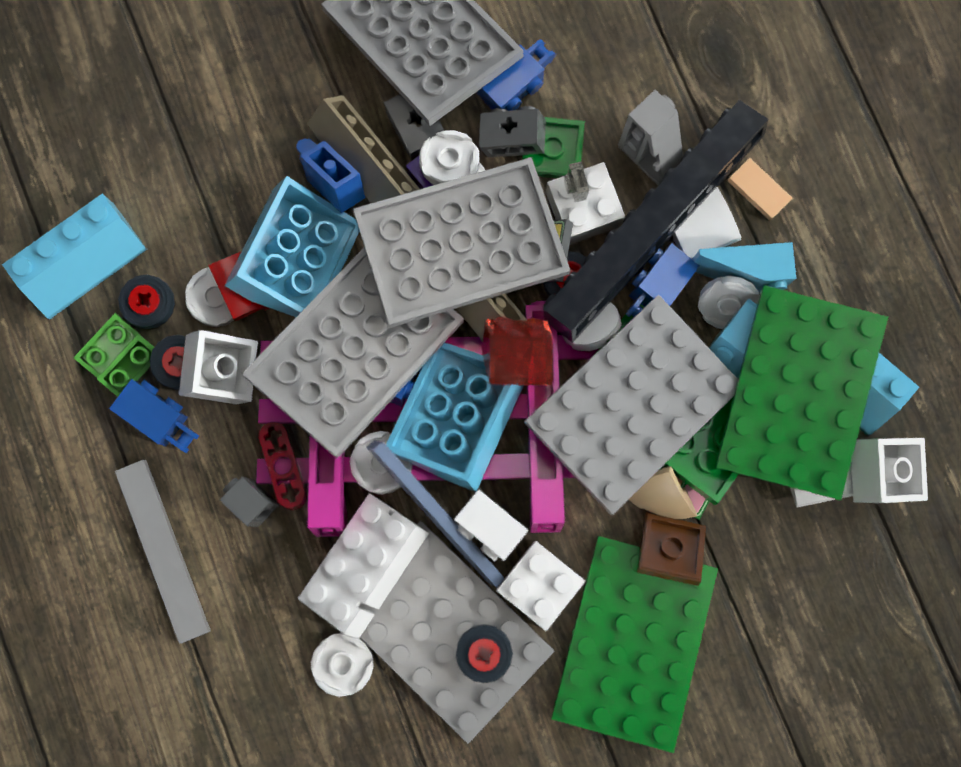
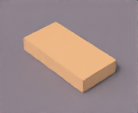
M751 158L728 179V182L769 221L793 199Z

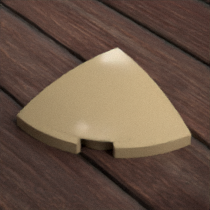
M671 466L658 470L629 498L640 509H645L659 516L673 519H686L697 516L686 488H681Z

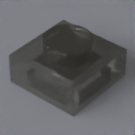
M582 161L569 164L568 173L564 176L567 194H573L574 202L587 200L589 193Z

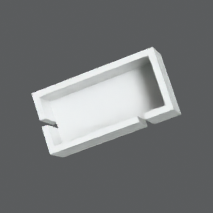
M369 493L298 599L343 634L360 638L375 614L358 606L362 602L376 609L380 608L429 533Z

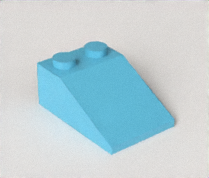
M792 242L699 249L692 258L695 263L700 265L696 270L697 273L712 279L725 276L740 277L752 283L759 293H761L762 286L764 285L785 290L796 279Z

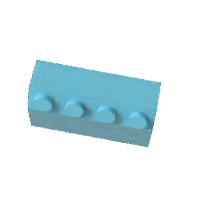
M286 176L274 187L224 286L252 302L297 317L341 272L360 231L357 221L345 212L340 213L331 203Z
M444 343L423 365L386 446L396 457L446 481L477 492L526 382L519 367Z

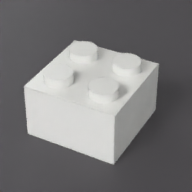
M604 162L547 182L546 195L555 219H567L573 222L570 245L619 228L623 224L625 214Z
M202 330L187 334L179 395L231 404L251 402L253 384L242 373L255 361L258 341Z
M925 438L864 439L856 441L851 460L853 502L928 501Z
M480 490L476 492L455 518L459 523L457 530L470 541L474 536L483 543L480 549L494 561L498 557L505 560L528 532L524 526Z
M534 541L496 590L547 631L584 584L585 580L537 541Z

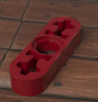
M269 422L260 429L259 441L276 498L287 510L300 509L307 500V492L289 433L282 424ZM275 430L278 434H282V436L278 437V444L282 450L287 447V451L276 452L274 444L267 440V438L271 437V431ZM280 458H288L291 461V469L285 474H278L274 469L276 461ZM290 480L291 487L296 492H300V494L295 496V502L291 503L288 499H284V496L288 495V489L284 482L279 485V481Z

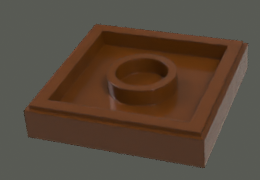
M646 513L643 519L637 573L699 586L702 579L706 525Z

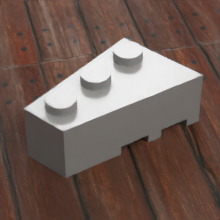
M654 90L628 115L618 147L658 186L662 183L665 173L672 167L675 169L681 163L683 152L678 111L668 96L661 95Z

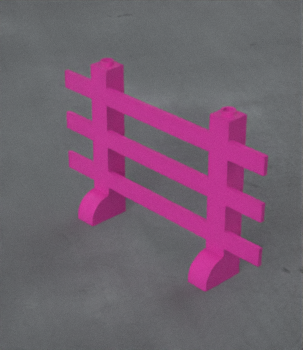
M536 301L531 303V305L525 306V318L529 321L525 325V336H514L507 344L492 352L480 340V337H449L445 342L498 361H526L527 394L519 395L509 419H527L559 389L558 360L591 359L598 351V349L577 351L564 341L562 335H557V331L544 320L543 305L545 301ZM261 341V353L273 341ZM259 399V424H267L269 422L296 424L270 399ZM407 399L402 407L389 402L372 422H397ZM528 427L529 454H493L482 480L530 479V533L561 532L565 523L563 478L575 477ZM310 435L309 458H296L303 482L309 483L308 529L316 537H340L347 527L344 483L357 482L351 472V457H344L343 452L337 459ZM280 458L277 460L274 466L275 472L278 474L287 473L291 469L290 459ZM257 459V484H272L265 459ZM412 465L411 474L418 481H446ZM288 480V481H279V482H278L279 484H281V483H283V482H284L285 484H291V483H290V480Z

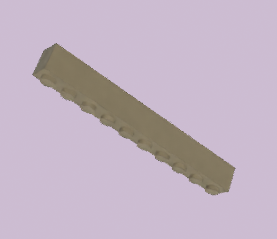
M343 95L322 100L307 125L319 141L327 142L360 173L364 194L370 204L420 190ZM506 293L456 308L491 352L507 344L529 322Z

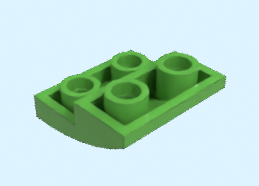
M114 313L74 356V359L118 397L131 379L137 381L149 369L150 357L154 346L117 313Z

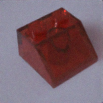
M507 317L485 319L482 356L489 384L553 386V336L547 321L537 318L511 320Z

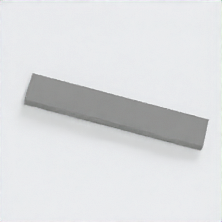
M141 460L116 470L115 474L179 644L210 632L209 624L147 461Z

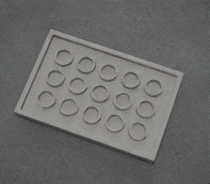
M326 0L321 4L327 16L429 126L524 57L523 49L474 0Z
M532 157L353 209L390 328L570 274V268Z
M364 247L242 374L338 459L464 322V318L452 309L390 328Z
M658 295L530 415L524 423L610 515H613L734 396L738 379L663 298Z
M420 521L417 525L429 534L380 608L376 609L362 602L358 606L375 614L360 637L469 744L553 654L554 650ZM483 624L495 626L503 631L511 642L513 652L511 666L506 674L498 680L489 683L474 682L466 677L459 668L456 658L457 645L462 635L470 628Z

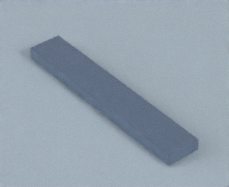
M374 440L367 447L369 452L485 581L498 587L504 581L502 574L472 541L457 530L458 525L386 444Z

